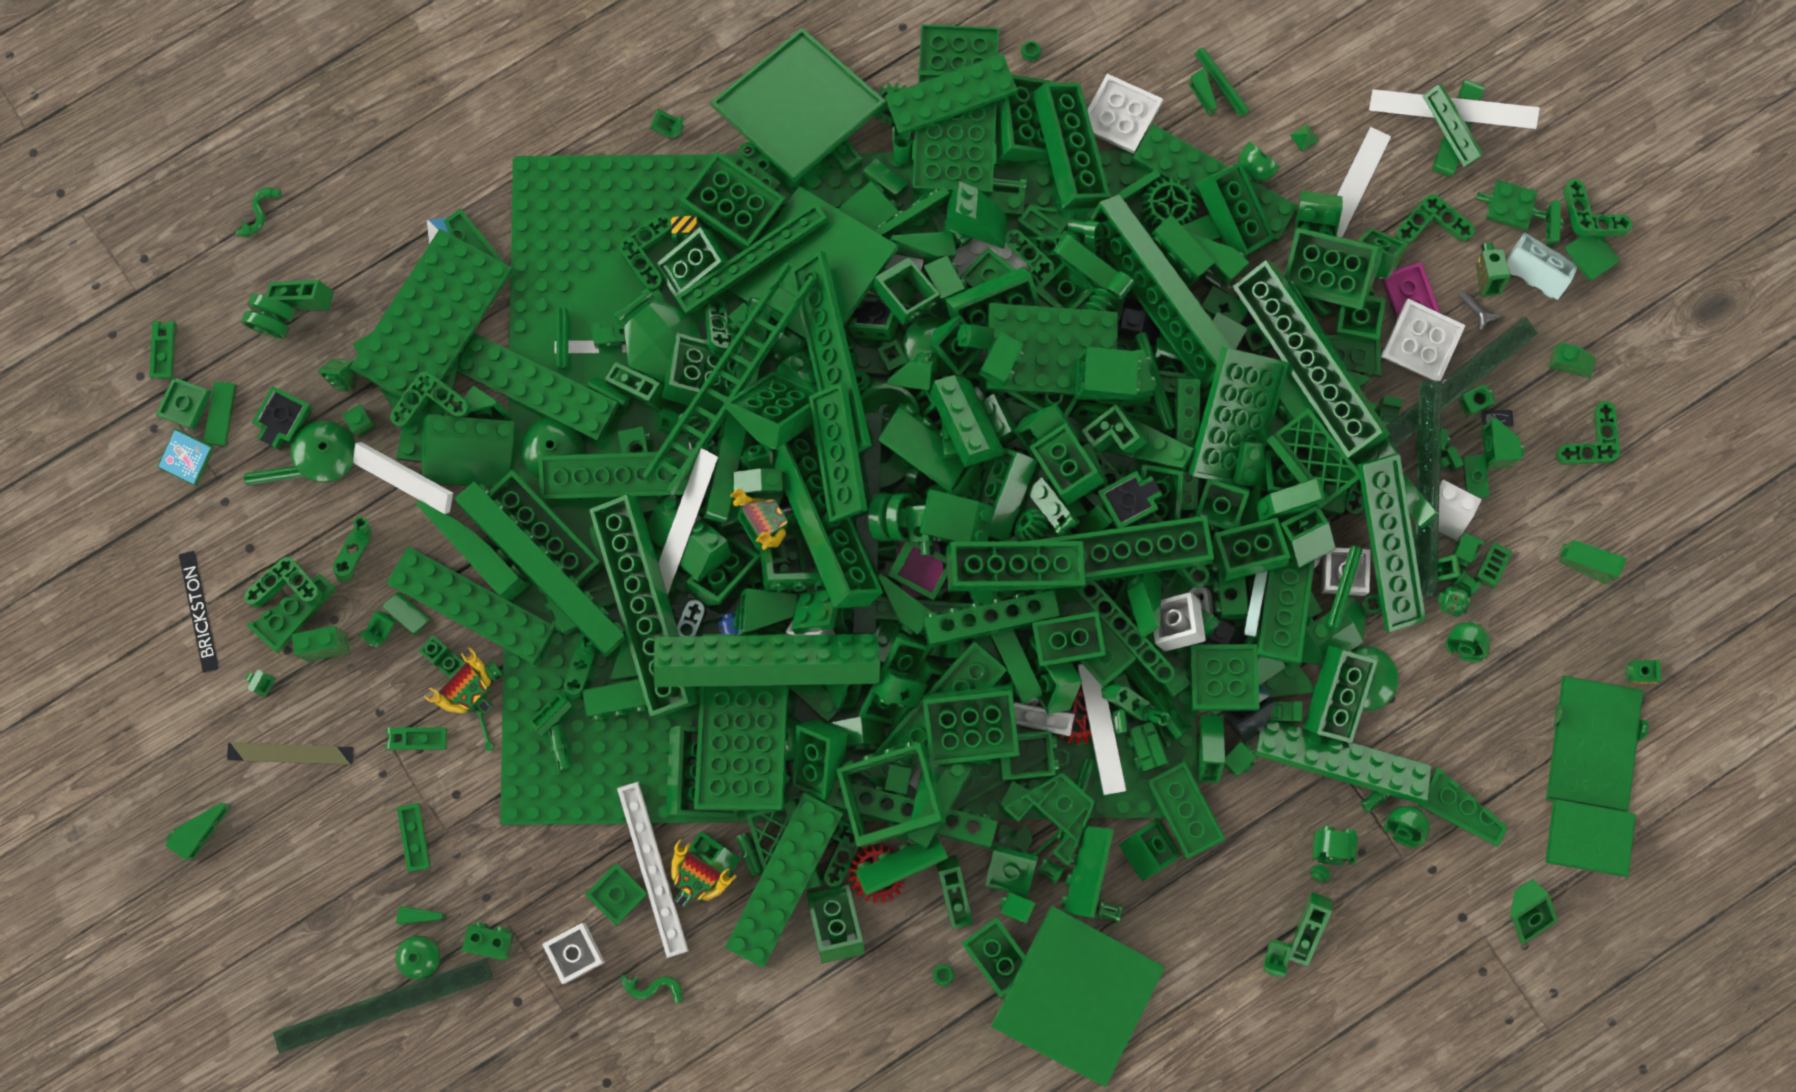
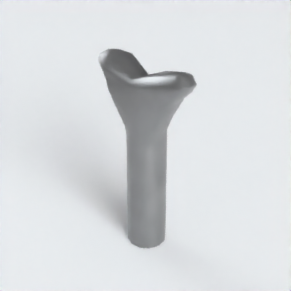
M1466 291L1459 295L1478 315L1479 331H1482L1487 323L1501 318L1499 314L1485 311Z

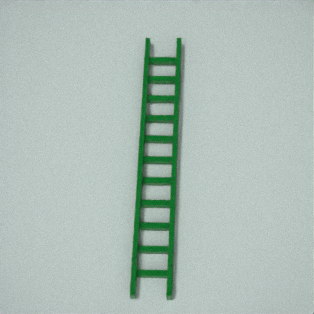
M785 262L642 476L649 481L658 466H662L663 471L675 477L667 488V491L674 495L696 462L700 448L704 449L729 412L723 405L715 416L699 407L707 394L724 403L744 390L815 284L814 277L810 275L800 291L782 283L791 270V266ZM778 288L794 296L793 302L788 309L770 300ZM766 305L783 314L776 327L758 318ZM754 323L772 332L764 345L747 336ZM742 341L760 350L752 363L735 354ZM730 359L748 368L740 380L723 371ZM719 376L736 385L728 398L711 389ZM695 411L712 421L704 434L687 424ZM683 429L700 439L692 452L675 442ZM671 447L688 457L680 470L663 460Z

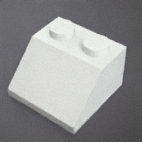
M1442 480L1437 484L1428 501L1439 515L1426 526L1458 541L1473 518L1482 499Z

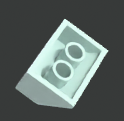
M1525 232L1506 260L1510 274L1518 275L1528 285L1536 286L1546 296L1554 297L1557 300L1571 283L1577 269L1573 261Z

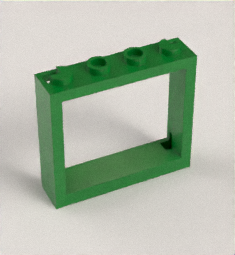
M795 514L793 518L787 520V529L800 528ZM767 547L765 550L760 549L765 590H776L779 592L782 590L803 591L805 589H815L820 591L826 589L820 573L774 574L771 547Z
M917 741L904 744L905 748L898 750L896 747L884 750L882 755L870 754L864 756L863 761L855 763V760L848 761L842 764L843 767L836 769L857 847H867L946 822L924 744L917 743ZM918 754L935 813L866 834L850 775Z

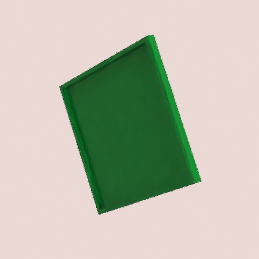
M800 28L710 102L711 107L793 182L798 180L887 106L886 101L803 28Z
M799 186L764 236L815 202L827 217L828 222L728 288V290L746 302L749 301L751 296L761 299L768 289V285L777 276L785 262L793 269L818 251H823L827 255L844 327L873 286L875 277L883 272L899 247ZM789 271L782 283L795 289L791 271ZM778 288L770 300L788 309L793 302L794 296ZM798 308L786 327L806 339ZM772 309L770 317L779 322L783 314Z
M1051 906L990 1027L1106 1088L1165 967Z

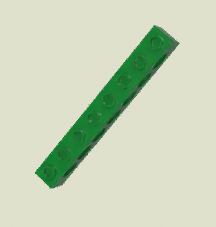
M837 775L829 798L821 800L841 811L848 812L845 800L838 796L841 785ZM852 781L861 816L895 825L911 821L912 816H906L902 812L903 807L907 805L914 807L915 799L907 798L908 794L899 792L892 794L886 792L885 788L880 786L869 788L865 787L864 782ZM862 795H870L872 802L869 805H863L859 800ZM884 800H890L894 806L891 810L886 811L882 809L881 803ZM959 808V811L950 809L945 818L955 817L958 822L957 826L951 828L946 823H942L935 834L990 849L997 821L993 820V816L981 814L980 816L972 815V811ZM970 822L977 823L979 831L970 833L967 830V824Z

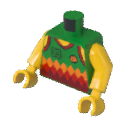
M736 489L730 496L736 499L733 502L734 506L741 505L737 518L756 549L765 550L767 547H778L786 536L787 520L794 517L791 506L779 508L774 499L752 498L746 496L743 490Z
M469 647L468 649L472 653L470 657H465L461 653L465 661L463 666L438 692L433 688H429L434 692L432 698H428L425 695L424 698L431 703L435 702L436 705L447 712L462 714L468 711L471 713L477 707L486 714L494 705L486 698L491 692L489 687L491 684L490 676L484 668V663L476 657L474 650Z
M681 839L678 840L674 847L675 854L671 868V878L674 880L673 885L681 889L674 900L675 902L686 908L692 897L698 901L711 900L721 895L727 886L736 879V875L732 878L728 877L727 871L729 868L721 873L694 854L687 852L690 843L683 848L680 845Z

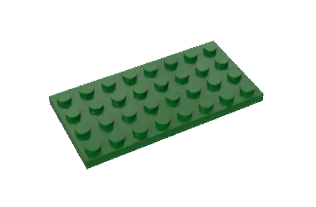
M439 229L349 367L350 370L400 398L421 372L432 373L443 381L513 272L512 267ZM423 378L424 385L429 386L428 379ZM416 387V390L422 392L423 394L425 393L424 391H421L422 388ZM413 393L409 397V403L416 405L419 397L416 393ZM430 397L422 406L421 409L423 411L426 409L427 405L431 401Z
M703 634V636H738V634ZM747 634L745 636H775L789 634ZM789 685L700 686L695 810L783 811Z

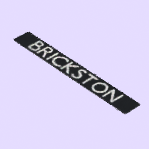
M195 551L179 554L202 671L205 673L217 670L219 667Z

